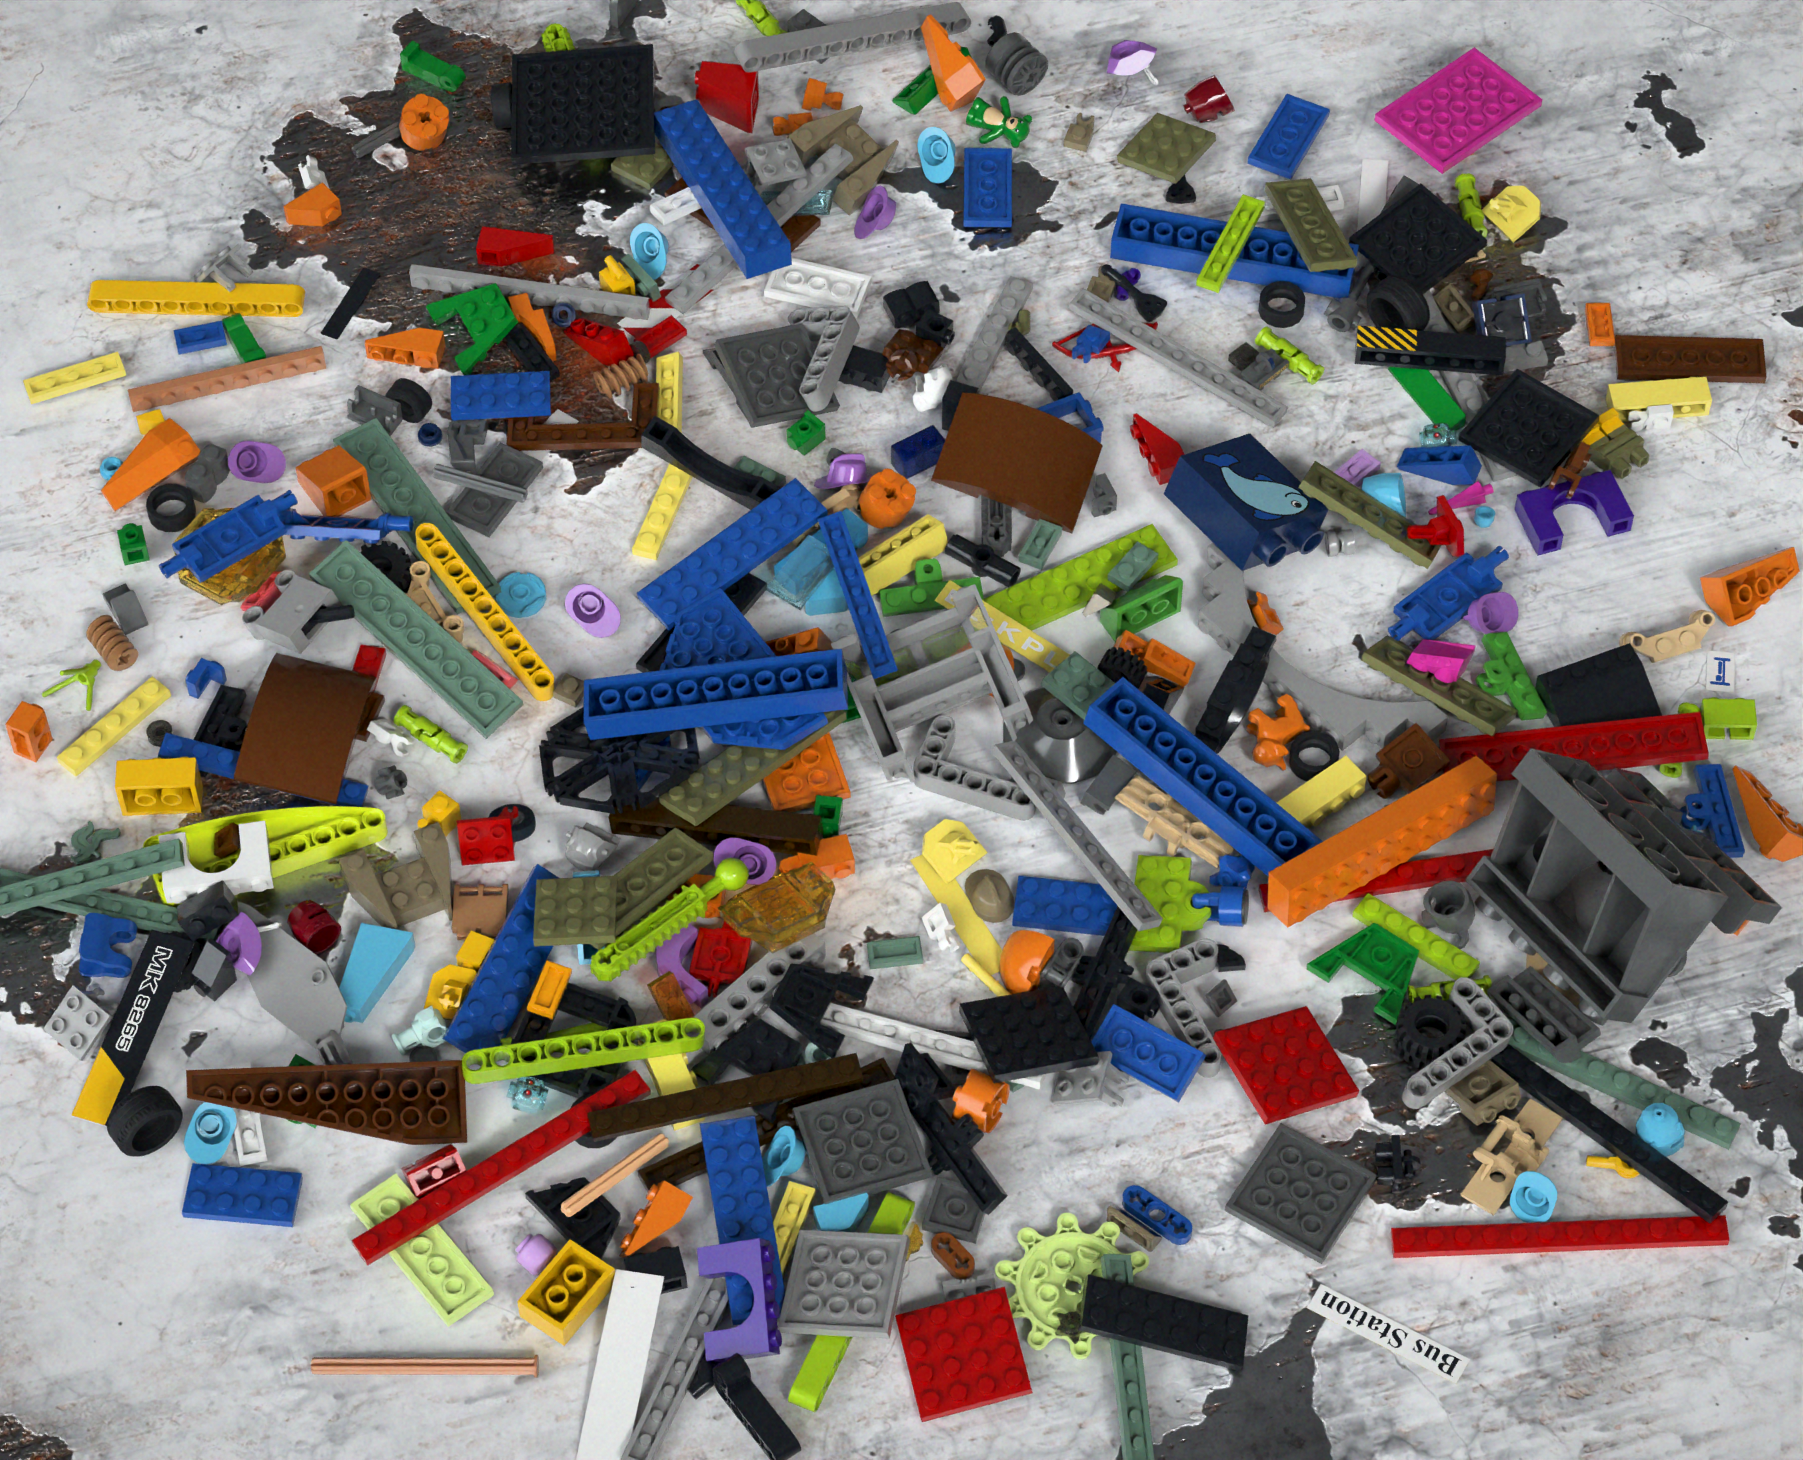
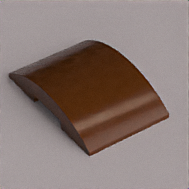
M962 393L931 481L975 498L982 495L1026 512V517L1037 521L1039 519L1063 527V531L1072 534L1103 445L1077 427L1038 409L998 397Z
M276 653L266 671L252 709L237 761L234 780L337 804L350 764V756L361 722L364 721L377 677Z

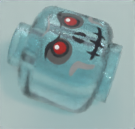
M1444 422L1425 425L1423 432H1419L1420 445L1427 449L1457 444L1455 429L1450 430L1449 425Z
M530 1076L521 1077L516 1082H510L506 1097L511 1098V1107L513 1109L535 1114L538 1109L543 1110L549 1089L545 1088V1083L540 1079Z

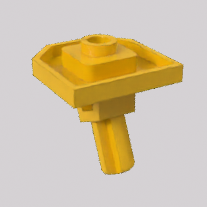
M449 964L434 973L424 1009L432 1006L441 1012L443 1019L452 1021L477 974L476 970Z

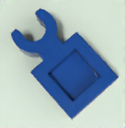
M1088 325L1077 338V345L1072 349V359L1083 355L1084 363H1088L1091 360V353L1099 354L1108 343L1110 332Z

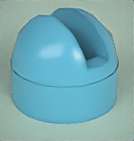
M1488 506L1477 507L1474 514V521L1477 526L1481 528L1491 526L1495 518V511Z

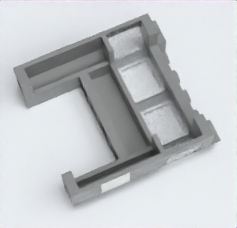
M975 584L969 587H962L957 592L951 594L955 605L954 608L942 610L937 615L918 620L913 625L903 629H896L886 635L898 671L873 679L863 648L859 645L855 634L843 636L831 643L833 650L842 649L847 666L848 687L885 777L889 781H893L892 777L909 778L910 782H916L896 734L900 730L990 693L993 694L1013 742L1017 739L1016 733L1026 725V721L1029 724L1033 721L1017 678Z

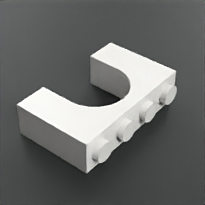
M265 821L238 824L241 845L239 858L230 868L217 873L202 872L190 863L189 845L185 832L158 836L159 844L178 838L183 843L185 866L162 872L166 902L183 903L222 880L234 895L251 891L262 892L266 889L274 888L269 837Z

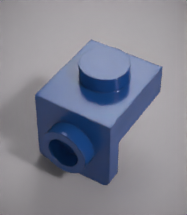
M201 658L196 667L190 670L186 676L189 696L199 699L211 680L224 685L227 681L224 667L216 661H208Z

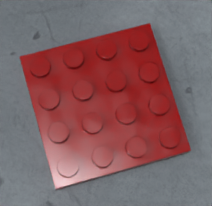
M1307 1006L1217 1031L1214 1034L1213 1040L1265 1125L1356 1098L1359 1093L1358 1087Z
M1005 1287L895 1315L922 1422L1033 1393Z

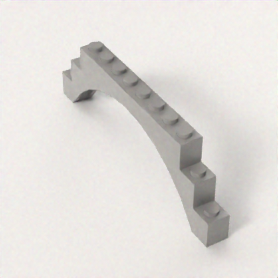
M1211 543L1207 549L1206 561L1213 571L1203 578L1202 593L1209 603L1199 610L1198 625L1203 633L1209 634L1223 650H1227L1234 656L1240 644H1244L1252 627L1258 628L1253 620L1245 597L1244 571H1241L1214 543ZM1274 648L1269 653V664L1263 682L1271 688V691L1277 697L1285 694L1290 695L1298 704L1299 711L1309 725L1331 736L1342 751L1364 734L1371 743L1377 744L1383 749L1415 723L1423 729L1432 741L1446 731L1448 716L1430 701L1385 702L1363 699L1335 691L1308 678L1286 662Z

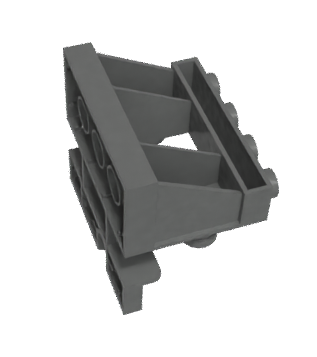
M1531 748L1512 772V775L1519 782L1491 857L1484 855L1465 880L1479 894L1474 902L1477 908L1495 921H1501L1503 918L1513 928L1508 936L1510 941L1521 951L1534 956L1538 953L1548 963L1543 969L1544 975L1553 984L1564 990H1569L1572 987L1583 998L1578 1004V1009L1592 1022L1601 1026L1605 1025L1608 1020L1632 1023L1665 979L1675 976L1683 970L1687 960V951L1710 921L1723 933L1733 934L1745 920L1770 924L1782 909L1769 894L1704 833L1692 831L1681 826L1683 813L1642 774L1614 768L1605 779L1587 761ZM1601 861L1613 872L1589 936H1587L1554 901L1575 874Z

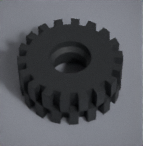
M382 541L381 545L371 543V547H367L366 544L361 546L360 553L377 569H389L390 572L385 576L399 589L407 593L412 579L410 575L411 561L405 549L402 547L398 549L397 544L393 542L391 546H388L387 541Z

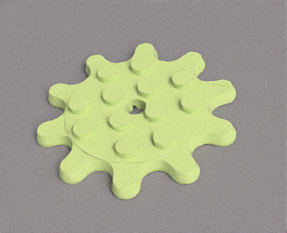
M1063 1213L1057 1219V1231L1052 1236H1041L1030 1227L1022 1228L1018 1232L1017 1239L1025 1250L1024 1257L1019 1261L1003 1260L996 1264V1276L1002 1281L1013 1284L1015 1287L1014 1295L1008 1299L1013 1319L1025 1318L1032 1323V1330L1027 1337L1028 1344L1032 1349L1042 1350L1049 1341L1060 1338L1069 1343L1071 1354L1076 1359L1083 1360L1090 1355L1091 1340L1099 1335L1078 1330L1084 1280L1088 1274L1103 1278L1100 1259L1103 1254H1124L1119 1252L1115 1246L1116 1240L1120 1235V1228L1116 1223L1105 1222L1098 1231L1087 1234L1079 1229L1078 1220L1074 1214ZM1136 1251L1124 1254L1131 1255L1133 1277L1135 1274L1145 1270L1149 1265V1258L1144 1252ZM1077 1282L1082 1288L1078 1293L1066 1289L1067 1284Z

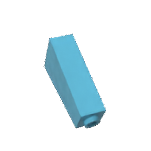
M361 923L339 987L348 1006L344 1022H364L414 952L415 941L413 932Z

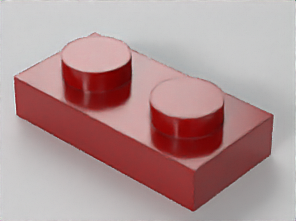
M360 645L352 671L377 677L373 690L374 693L386 658V648Z

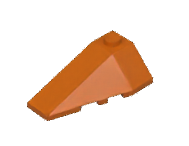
M1789 547L1714 571L1700 577L1705 602L1728 626H1734L1751 619L1756 614L1755 610L1762 604H1766L1770 600L1769 597L1777 589H1782L1800 570L1794 547Z
M1735 765L1732 770L1753 837L1760 845L1759 851L1766 858L1772 859L1773 857L1781 862L1802 856L1803 826L1800 823L1796 825L1787 817L1790 812L1784 806L1771 799V792L1751 772Z

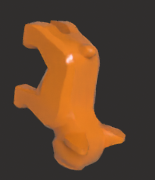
M1288 694L1277 699V703L1282 706L1275 711L1277 717L1270 718L1261 709L1256 708L1249 712L1248 720L1252 723L1246 726V731L1249 734L1255 735L1257 744L1252 751L1253 761L1265 767L1277 765L1282 771L1286 770L1283 756L1289 754L1285 745L1295 740L1303 732L1310 731V726L1304 722L1302 714L1298 709V704Z

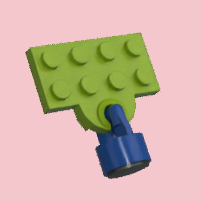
M1138 855L1134 885L1163 920L1159 927L1142 931L1137 930L1129 951L1172 952L1181 948L1183 931L1202 929L1206 921H1219L1220 926L1243 927L1248 919V890L1245 887L1222 886L1220 893H1209L1207 888L1199 882L1190 881L1191 858Z

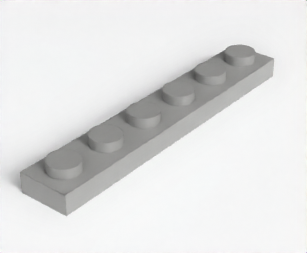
M1010 276L956 382L977 387L980 392L1007 340L1008 325L1011 322L1013 325L1016 323L1018 312L1023 309L1033 290L1032 282Z

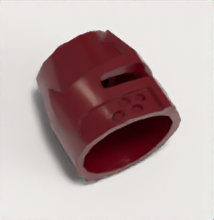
M1215 75L1198 82L1184 93L1186 104L1183 105L1184 110L1187 114L1191 113L1197 122H1212L1218 119V112L1225 116L1235 111L1229 97Z
M310 899L299 903L288 916L287 923L296 940L316 955L331 947L341 933V926L323 906Z

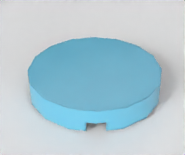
M515 572L505 576L499 582L501 593L496 595V602L508 616L516 618L529 617L536 614L544 606L546 601L545 585L536 575Z

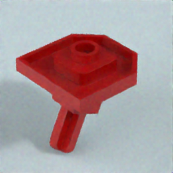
M1438 496L1437 517L1430 519L1427 525H1409L1407 527V537L1409 539H1427L1430 545H1446L1452 557L1464 555L1463 525L1456 517L1445 496Z

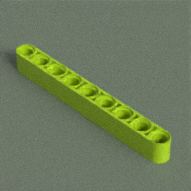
M684 1018L471 1050L462 1058L463 1077L468 1083L481 1084L694 1052L701 1049L704 1045L705 1025L698 1018ZM696 1032L699 1035L696 1037H690L687 1035V1033ZM663 1036H668L672 1039L669 1041H662L659 1038ZM641 1040L644 1044L635 1045L632 1042ZM614 1044L617 1048L607 1049L605 1046ZM582 1048H587L590 1050L588 1053L578 1052V1050ZM555 1052L563 1054L561 1057L558 1058L551 1056V1054ZM528 1056L536 1058L534 1061L531 1062L523 1060L525 1057ZM501 1060L508 1062L504 1066H499L496 1063ZM474 1064L481 1066L477 1070H472L468 1068Z
M888 1192L867 1233L903 1235L913 1214L915 1201ZM816 1336L792 1385L788 1397L789 1403L814 1413L818 1410L853 1337Z

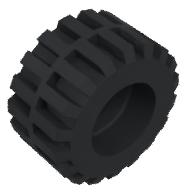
M1425 995L1424 999L1416 997L1413 1003L1409 1001L1405 1004V1009H1402L1399 1014L1395 1034L1398 1052L1400 1055L1405 1054L1404 1060L1408 1063L1413 1061V1066L1417 1068L1420 1065L1426 1067L1463 1041L1466 1034V1019L1464 1015H1460L1461 1009L1458 1006L1453 1007V1002L1449 999L1445 1002L1441 996L1431 998V995ZM1433 1027L1440 1030L1444 1036L1428 1038L1420 1034L1418 1029Z

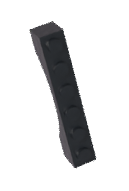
M657 416L653 417L641 435L642 448L750 510L781 489L763 477L744 473L715 459L692 443L676 427Z

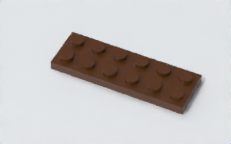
M1615 335L1617 380L1656 381L1707 377L1708 382L1764 384L1766 382L1763 339Z

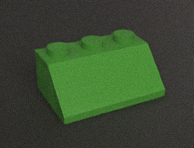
M1164 575L1158 579L1150 580L1146 585L1136 590H1129L1125 595L1113 600L1112 604L1100 610V623L1116 642L1117 638L1125 630L1135 634L1180 612L1183 590L1182 579Z

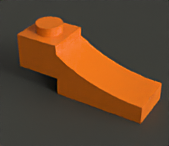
M527 293L508 297L509 305L519 321L517 324L523 323L552 361L557 360L555 343L543 308L533 310Z
M1127 630L1117 638L1114 645L1117 650L1120 647L1123 648L1124 652L1129 650L1131 655H1138V660L1142 659L1144 661L1143 665L1147 666V672L1164 677L1182 687L1188 684L1196 664L1153 638L1147 642Z

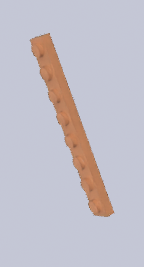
M322 346L132 388L128 389L133 412L144 411L198 397L219 394L260 383H268L273 380L290 378L304 373L316 372L326 369Z

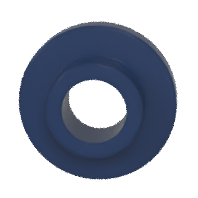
M559 303L552 310V320L560 327H567L576 319V311L569 303ZM562 310L568 312L567 319H563L560 316Z
M426 423L418 431V441L424 446H436L442 441V431L434 423Z

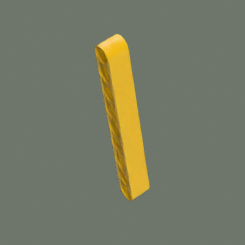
M95 280L90 285L87 306L90 310L98 313L232 316L240 313L241 316L298 317L303 313L305 290L303 287L294 284L234 283L236 287L229 292L219 283Z
M431 523L420 524L416 529V547L419 553L530 694L538 701L550 700L553 697L554 676L439 529ZM467 592H474V594H472V595H468V594H466V593H467ZM482 610H488L489 612H487V613H482V612H480V611H482ZM497 628L504 629L502 631H495ZM510 647H518V649H515V650H511V649H509V648H510ZM525 665H531V666H533V667H531V668H525V667H523V666H525ZM541 683L547 684V686L540 687L538 685Z

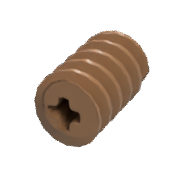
M637 354L636 358L629 357L627 362L621 360L618 366L612 364L610 370L602 368L601 374L598 371L593 373L597 389L601 394H606L609 399L613 398V390L618 395H621V387L623 386L629 392L630 383L633 385L634 383H639V379L643 383H648L647 367L640 354Z
M102 615L89 625L86 632L87 639L102 656L110 669L114 671L125 670L136 662L138 651L134 649L133 644L129 642V639L124 635L117 623L113 622V618L110 615Z

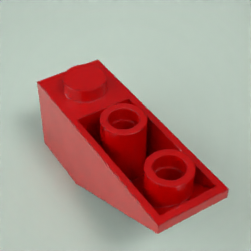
M483 226L476 246L478 264L498 267L554 254L555 251L553 235Z
M579 318L574 320L563 331L566 336L604 365L611 366L616 364L618 366L621 360L627 361L629 357L634 356L627 337L622 330Z
M1133 414V425H1130L1131 435L1134 440L1137 439L1139 442L1141 456L1147 459L1151 476L1156 477L1159 485L1166 484L1172 476L1179 457L1185 454L1177 441L1139 414Z

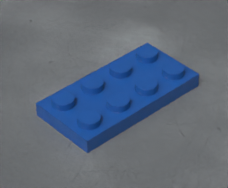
M1286 94L1248 156L1247 164L1291 180L1329 117L1330 109Z
M964 148V227H1012V148Z
M550 371L451 376L452 421L551 416Z
M1018 876L1012 926L1105 936L1117 909V904L1100 884Z
M1115 1004L1112 1005L1091 1041L1096 1052L1111 1051L1112 1058L1110 1063L1118 1070L1127 1073L1129 1076L1178 1103L1206 1057L1198 1049Z
M192 1163L182 1209L183 1218L293 1227L303 1180L302 1173Z

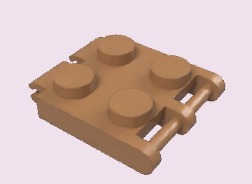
M479 884L478 887L454 885L452 932L457 933V940H466L471 930L495 940L507 918L508 884H502V887H484V884ZM461 892H478V894H461ZM484 892H502V894H484Z

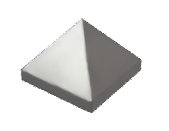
M1225 979L1205 995L1216 1017H1220L1237 1002L1234 993Z

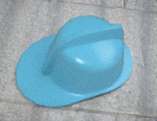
M927 128L919 136L917 144L923 172L930 182L943 183L953 173L956 147L953 140L941 128Z
M639 224L633 229L630 236L633 257L653 280H656L662 275L666 267V254L669 249L668 240L652 224Z
M207 1102L199 1105L193 1114L184 1139L185 1151L192 1160L206 1165L215 1163L222 1158L237 1123L233 1108Z
M784 1126L776 1132L762 1158L767 1187L774 1184L780 1176H788L797 1172L803 1164L806 1153L803 1141L796 1138L795 1131L790 1126Z
M1525 1171L1517 1177L1511 1193L1510 1205L1512 1211L1519 1219L1526 1223L1546 1222L1552 1215L1558 1192L1554 1183L1545 1175L1535 1171Z

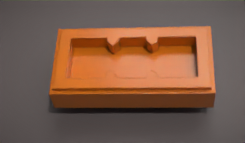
M1586 303L1585 315L1589 346H1614L1615 336L1610 303Z

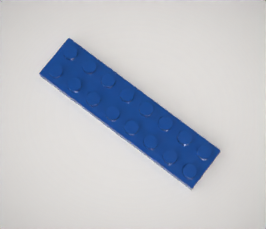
M795 478L637 592V597L670 631L676 625L675 619L678 612L719 588L723 591L818 523L817 519L827 516L828 511Z
M539 864L535 865L442 1038L464 1053L471 1050L502 1046L500 1039L506 1038L553 946H534L533 941L536 880L559 878Z
M755 1116L700 1123L719 1244L757 1238L770 1241L775 1253V1259L772 1262L773 1273L777 1279L775 1301L779 1305L781 1314L785 1289ZM742 1275L725 1277L732 1324L733 1326L740 1325L748 1318L754 1304L753 1289L748 1280Z

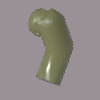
M1019 311L1018 322L1014 325L1011 322L1008 325V331L1016 327L1023 336L1030 332V311Z

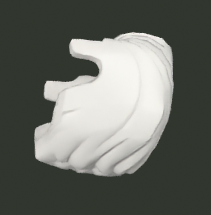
M946 364L925 373V382H922L919 375L915 376L916 392L913 395V403L920 413L936 408L938 404L942 403V398L950 380L953 381Z

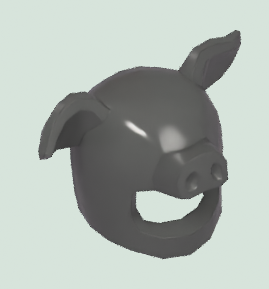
M1450 880L1437 883L1429 888L1424 895L1423 904L1425 910L1421 913L1423 924L1427 929L1437 927L1446 933H1456L1461 940L1457 948H1465L1469 941L1468 929L1475 918V907L1469 891L1459 882Z

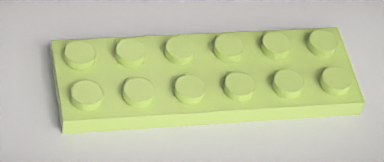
M394 1174L350 1205L351 1210L369 1230L418 1199L399 1176ZM438 1223L388 1253L448 1327L494 1296L493 1289Z

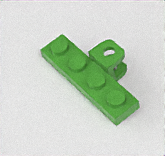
M937 559L917 561L914 574L915 585L879 590L883 617L947 609L934 601L948 583V581L942 582L941 566ZM980 577L951 580L961 587H969L975 584L981 599H984Z
M1508 633L1485 634L1481 641L1491 660L1483 665L1486 673L1479 674L1475 679L1478 687L1492 696L1504 695L1505 691H1507L1515 709L1518 710L1517 713L1521 721L1544 718L1547 711ZM1484 682L1490 683L1492 687H1487Z

